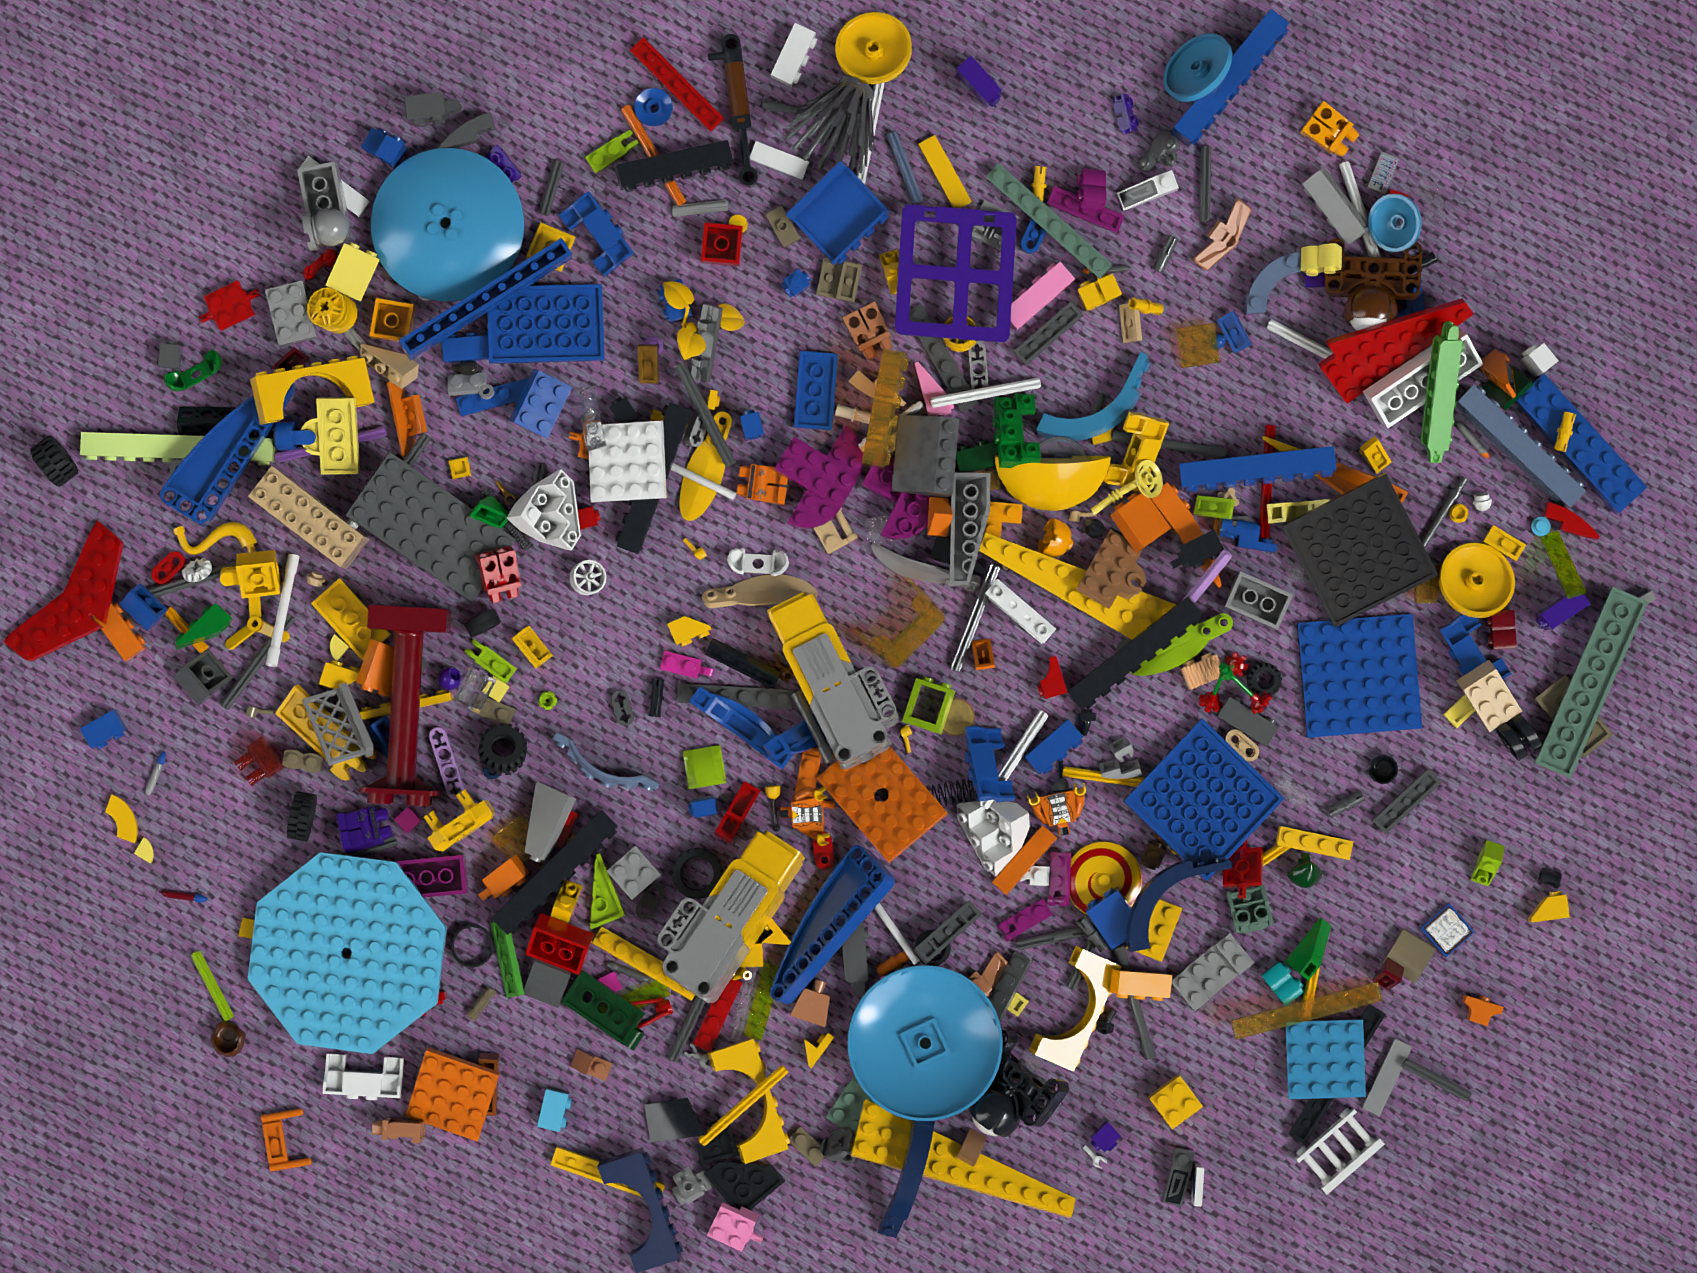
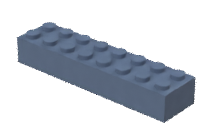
M1475 385L1468 387L1456 400V408L1558 505L1566 509L1571 508L1586 492L1583 488L1584 484L1577 478L1573 479L1569 475L1570 471L1565 466H1559L1555 462L1556 458L1550 452L1546 453L1543 451L1541 443L1535 438L1532 440L1527 435L1528 431L1523 426H1517L1513 422L1514 418L1508 412L1503 413L1499 409L1500 405L1494 399L1490 400L1486 397V391L1479 385L1477 387Z

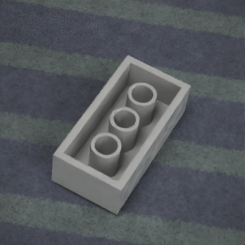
M334 161L297 169L305 212H311L315 217L323 209L335 208L342 212L349 221L339 165ZM350 221L349 233L344 241L353 239Z

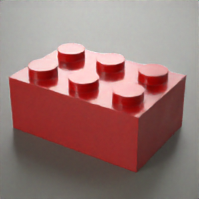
M540 913L533 928L525 955L579 975L586 961L595 933Z

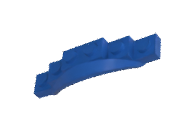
M702 686L698 688L689 702L729 729L779 768L783 769L793 756V754H785L775 762L772 761L763 745L775 738L777 734L763 719L742 704L725 696L712 694Z
M813 713L812 715H813V717H814V719H815V721H816V723H817V725H818V727H819V729H820V731H821V733H822L824 739L826 740V737H825V735H824V733H823V731H822V729H821V727H820V725H819V723H818V721H817V719H816V717H815V715H814V713ZM805 720L764 744L763 748L772 761L775 762L785 754L801 753L817 746Z

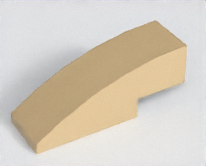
M858 370L848 381L855 389L876 401L898 407L906 405V402L879 378L872 383Z

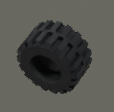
M48 435L30 448L31 456L35 463L54 485L61 487L78 474V468L71 456L59 441L51 435Z
M500 723L498 727L496 724L492 725V729L488 727L485 730V734L481 735L479 741L478 756H480V763H484L483 767L485 769L489 768V772L492 774L494 771L497 772V775L500 776L502 773H505V776L510 775V771L515 773L518 767L521 768L527 753V740L524 739L525 735L523 732L519 733V728L515 727L513 729L512 724L509 723L508 726ZM497 742H506L513 747L514 752L509 756L501 757L496 755L491 747Z

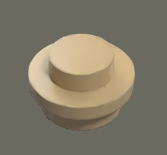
M312 571L306 576L308 579L307 583L317 587H321L322 583L326 580L323 574L317 571Z

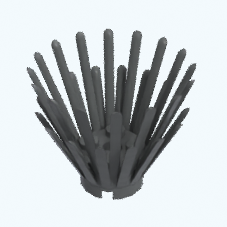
M843 76L836 85L802 105L799 109H805L799 112L796 116L797 118L786 127V130H789L800 120H803L786 136V139H790L822 111L792 147L793 150H796L807 137L811 138L827 120L803 157V160L807 161L820 143L824 146L831 136L818 164V169L820 170L823 169L839 133L840 136L835 151L839 152L835 166L843 160L849 137L852 134L849 149V168L853 171L857 145L860 146L859 173L861 174L863 171V159L867 167L868 139L871 152L872 142L874 143L871 105L874 93L866 82L864 86L858 84L859 78Z

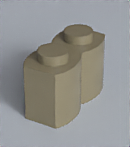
M300 750L284 751L282 765L290 769L302 768L307 772L314 773L323 771L325 759L318 753L306 754Z

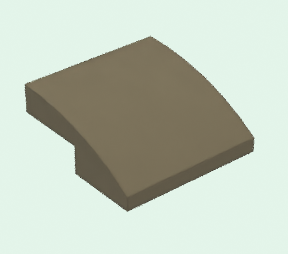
M823 257L815 295L854 303L862 265L847 261L840 265L838 263L832 265L829 258Z
M1403 928L1383 959L1382 964H1384L1387 958H1390L1404 967L1403 976L1415 983L1433 956L1436 947Z

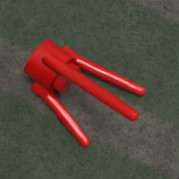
M662 997L631 1001L634 1005L657 1003L654 1006L657 1015L638 1024L637 1027L639 1029L662 1017L673 1014L669 1000H663Z

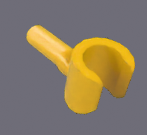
M687 538L683 540L698 560L707 556L702 547L696 550L695 546Z
M905 725L900 728V733L905 743L906 753H910L911 748L907 736L911 735L912 731L909 725Z

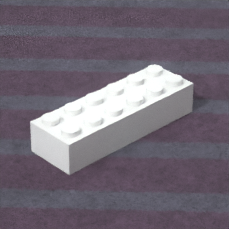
M1460 328L1459 338L1463 342V351L1460 356L1461 369L1458 372V381L1483 365L1470 338ZM1432 345L1363 391L1378 420L1387 428L1425 404Z

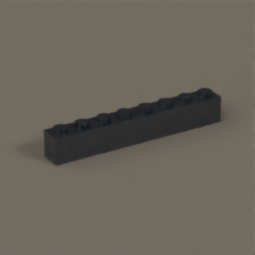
M669 402V405L665 404L661 414L664 416L666 481L693 411L673 402ZM660 499L629 501L630 511L625 513L622 523L625 525L622 531H618L615 539L618 542L617 547L640 554Z
M1189 595L1078 681L1067 692L1081 709L1084 707L1089 709L1096 703L1095 699L1100 695L1104 697L1112 691L1110 689L1111 686L1115 683L1120 685L1127 679L1125 676L1129 672L1134 674L1142 667L1140 665L1145 660L1149 662L1157 656L1156 651L1160 648L1165 650L1169 647L1174 637L1177 636L1179 639L1187 632V627L1191 624L1194 627L1203 620L1201 616L1204 613Z
M600 810L491 919L507 935L509 933L515 934L521 928L519 923L524 919L528 921L535 914L533 910L537 906L541 908L549 900L547 896L551 892L555 894L562 887L560 883L565 878L569 880L576 873L574 869L578 865L582 867L589 861L588 855L592 851L597 853L604 846L602 842L606 838L610 840L617 833L615 829L618 826L603 810Z

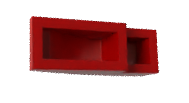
M1551 502L1546 503L1542 517L1560 522L1559 530L1599 540V534L1580 516L1560 505Z
M744 781L714 835L730 844L761 790Z

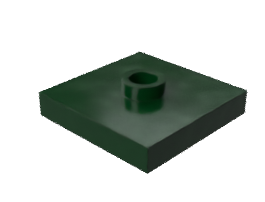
M1513 366L1511 368L1513 370L1516 391L1514 398L1490 380L1482 386L1486 391L1485 395L1490 399H1494L1505 411L1533 386L1532 381Z

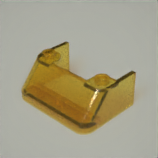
M909 577L905 581L918 593L912 601V606L919 615L893 642L883 635L875 637L870 642L857 629L854 631L891 668L902 666L945 620L942 610Z

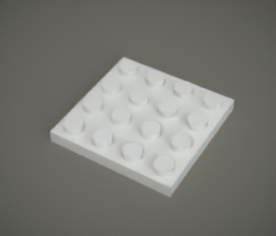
M663 421L587 425L591 502L667 498Z

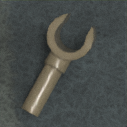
M249 706L245 715L255 718L256 713L273 715V710Z

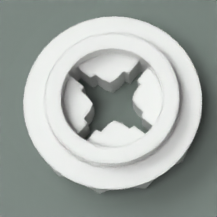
M197 558L195 561H190L189 564L184 565L182 570L183 578L188 582L201 581L211 573L212 565L205 558L201 560Z

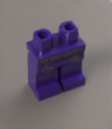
M372 806L368 809L352 813L336 814L339 831L341 832L342 846L347 854L378 844H385V839L393 837L391 826L381 827L380 824L382 821L389 820L386 808L376 809Z

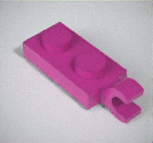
M664 651L660 666L661 670L696 679L699 673L712 677L714 670L701 666L702 660Z

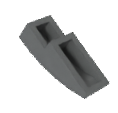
M491 112L480 115L461 125L442 142L440 148H459L480 142L478 134L496 130Z

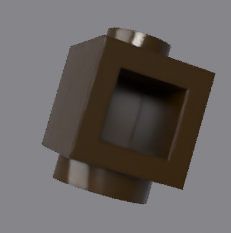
M1148 840L1140 857V864L1152 870L1159 868L1166 853V848L1163 847L1164 844L1153 840V842Z

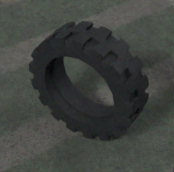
M691 848L684 851L677 857L672 867V879L675 887L681 894L693 899L708 897L723 875V868L718 857L713 852L704 848ZM694 857L707 860L713 868L711 883L702 889L688 887L681 876L684 863Z

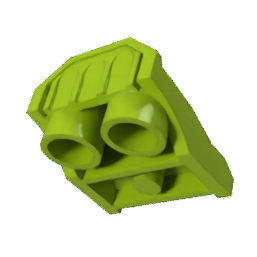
M721 745L683 751L688 789L726 783Z

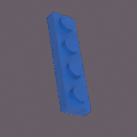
M529 378L493 387L494 395L490 399L481 398L479 393L456 398L461 417L517 402ZM486 389L483 393L488 394L490 390Z

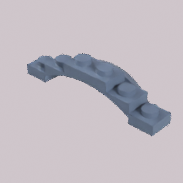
M556 732L553 738L557 741V746L564 749L567 746L570 747L567 753L570 756L569 760L582 766L583 776L591 780L595 777L601 780L600 784L607 788H611V786L616 787L617 784H621V786L631 790L632 787L636 789L640 782L642 783V788L652 792L653 789L657 790L660 785L659 782L645 775L618 777L602 772L581 756L574 744L575 740Z

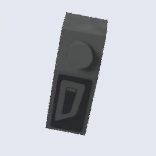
M1174 1146L1163 1203L1182 1206L1195 1154L1193 1149Z

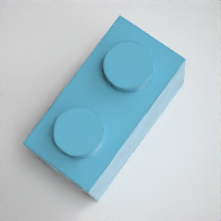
M547 1087L537 1127L557 1132L561 1131V1127L565 1128L568 1118L564 1116L565 1111L570 1109L572 1098H569V1092Z

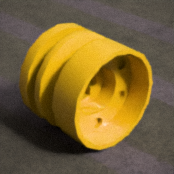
M332 288L317 290L310 297L307 304L309 319L315 325L334 334H342L348 331L357 319L355 302L350 297Z

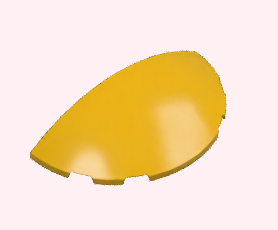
M995 455V464L1000 480L1015 499L1035 509L1058 511L1080 504L1089 499L1098 490L1107 474L1111 457L1072 456V458H1041L1040 463H1026L1012 468H999L998 455Z

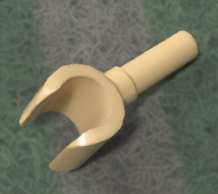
M1072 511L1069 515V521L1079 522L1080 517H1093L1096 515L1093 512Z

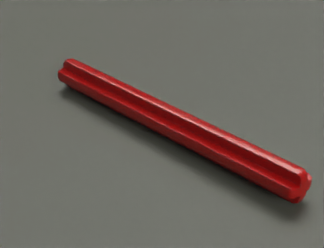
M1266 425L1265 436L1275 440L1276 426ZM1264 440L1263 454L1274 453L1275 447ZM1263 481L1261 484L1259 538L1267 539L1269 538L1270 530L1267 504H1271L1272 483L1263 484Z

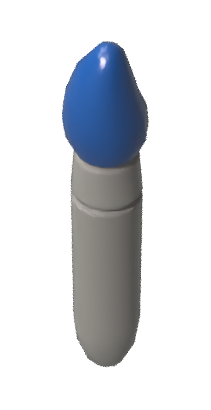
M165 751L157 758V763L146 787L145 793L147 796L153 792L162 770V765L166 761Z

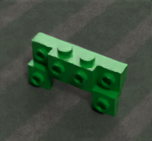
M1015 394L1014 398L995 397L992 426L996 429L994 443L997 444L999 468H1012L1026 463H1040V443L1024 442L1022 415L1035 414L1036 412L1034 394Z

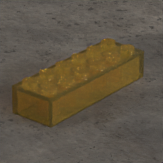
M883 349L862 459V465L880 469H884L885 465L889 466L891 453L887 452L888 447L893 446L895 434H891L892 427L896 428L898 415H895V409H900L902 396H898L899 389L903 390L905 377H902V372L907 371L909 358L905 357L906 353Z

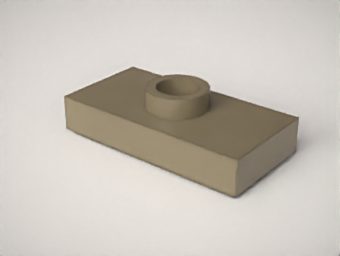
M781 205L765 214L783 248H786L801 238L790 219L785 215L786 212Z

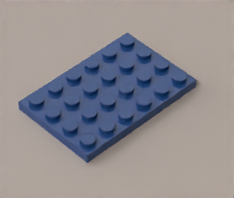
M602 284L528 286L487 312L489 364L605 361Z

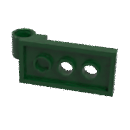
M585 970L580 972L561 1003L616 1041L632 1050L636 1049L645 1035L637 1027L645 1013ZM586 991L591 992L593 995L591 1002H586L583 998ZM601 1002H605L608 1005L606 1013H602L599 1010Z

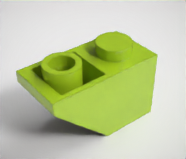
M1486 840L1480 851L1471 881L1489 887L1502 863L1505 846Z

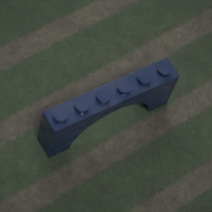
M643 1147L600 1161L597 1166L604 1184L620 1183L633 1188L644 1198L650 1209L652 1218L651 1233L647 1240L641 1246L632 1250L630 1254L636 1273L679 1260L681 1252H683L681 1242L677 1241L675 1234H677L676 1228L673 1223L670 1224L668 1218L670 1217L669 1209L662 1202V1199H664L661 1188H657L655 1182L657 1181L656 1173L649 1166V1163H651L648 1152H644Z

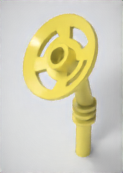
M1151 460L1141 461L1136 468L1135 480L1119 489L1116 488L1115 492H1111L1112 494L1109 493L1107 498L1091 508L1092 512L1096 515L1111 503L1115 504L1116 500L1119 501V498L1122 499L1124 494L1137 487L1144 496L1148 498L1157 497L1163 486L1160 469ZM1148 468H1150L1155 475L1154 478L1153 475L1148 471ZM1156 484L1154 491L1151 493L1150 490H1152L1154 485Z

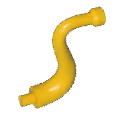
M231 521L218 526L195 547L188 544L184 534V526L173 529L174 535L178 537L182 549L190 555L204 552L226 536L236 537L242 548H247L248 553L256 552L254 544L257 541L252 531L240 522Z

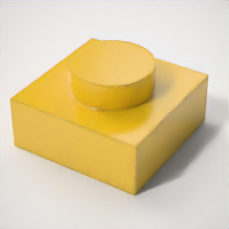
M709 390L706 404L711 411L715 410V407H718L720 402V396H717L718 391Z

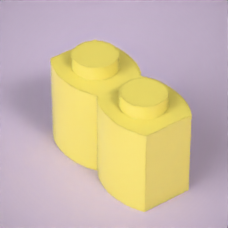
M1330 243L1301 248V271L1305 272L1306 275L1317 276L1321 272L1334 274L1336 271L1341 270L1342 247L1338 244Z

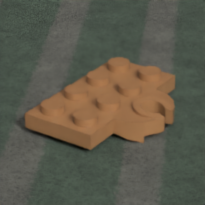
M1110 529L1076 590L1108 609L1112 606L1117 595L1125 599H1131V597L1138 595L1142 589L1132 585L1131 580L1137 581L1141 587H1144L1146 583L1144 571L1136 564L1143 549L1136 553L1125 537Z

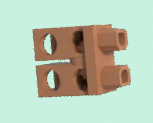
M875 301L859 309L867 327L858 310L842 317L859 352H862L867 360L877 356L872 346L878 343L883 352L893 348L890 340L891 335Z
M387 1117L383 1121L376 1120L372 1123V1135H382L381 1140L411 1137L412 1143H421L425 1140L426 1124L425 1121L413 1119L393 1120V1117Z

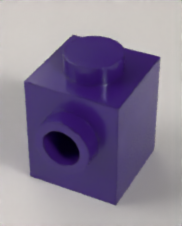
M1107 1121L1090 1136L1093 1140L1091 1144L1097 1151L1102 1149L1104 1152L1106 1150L1111 1151L1118 1144L1116 1141L1121 1137Z

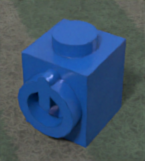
M798 269L783 279L784 282L781 286L790 298L792 296L796 297L810 287L809 281L811 279L805 270L801 272Z

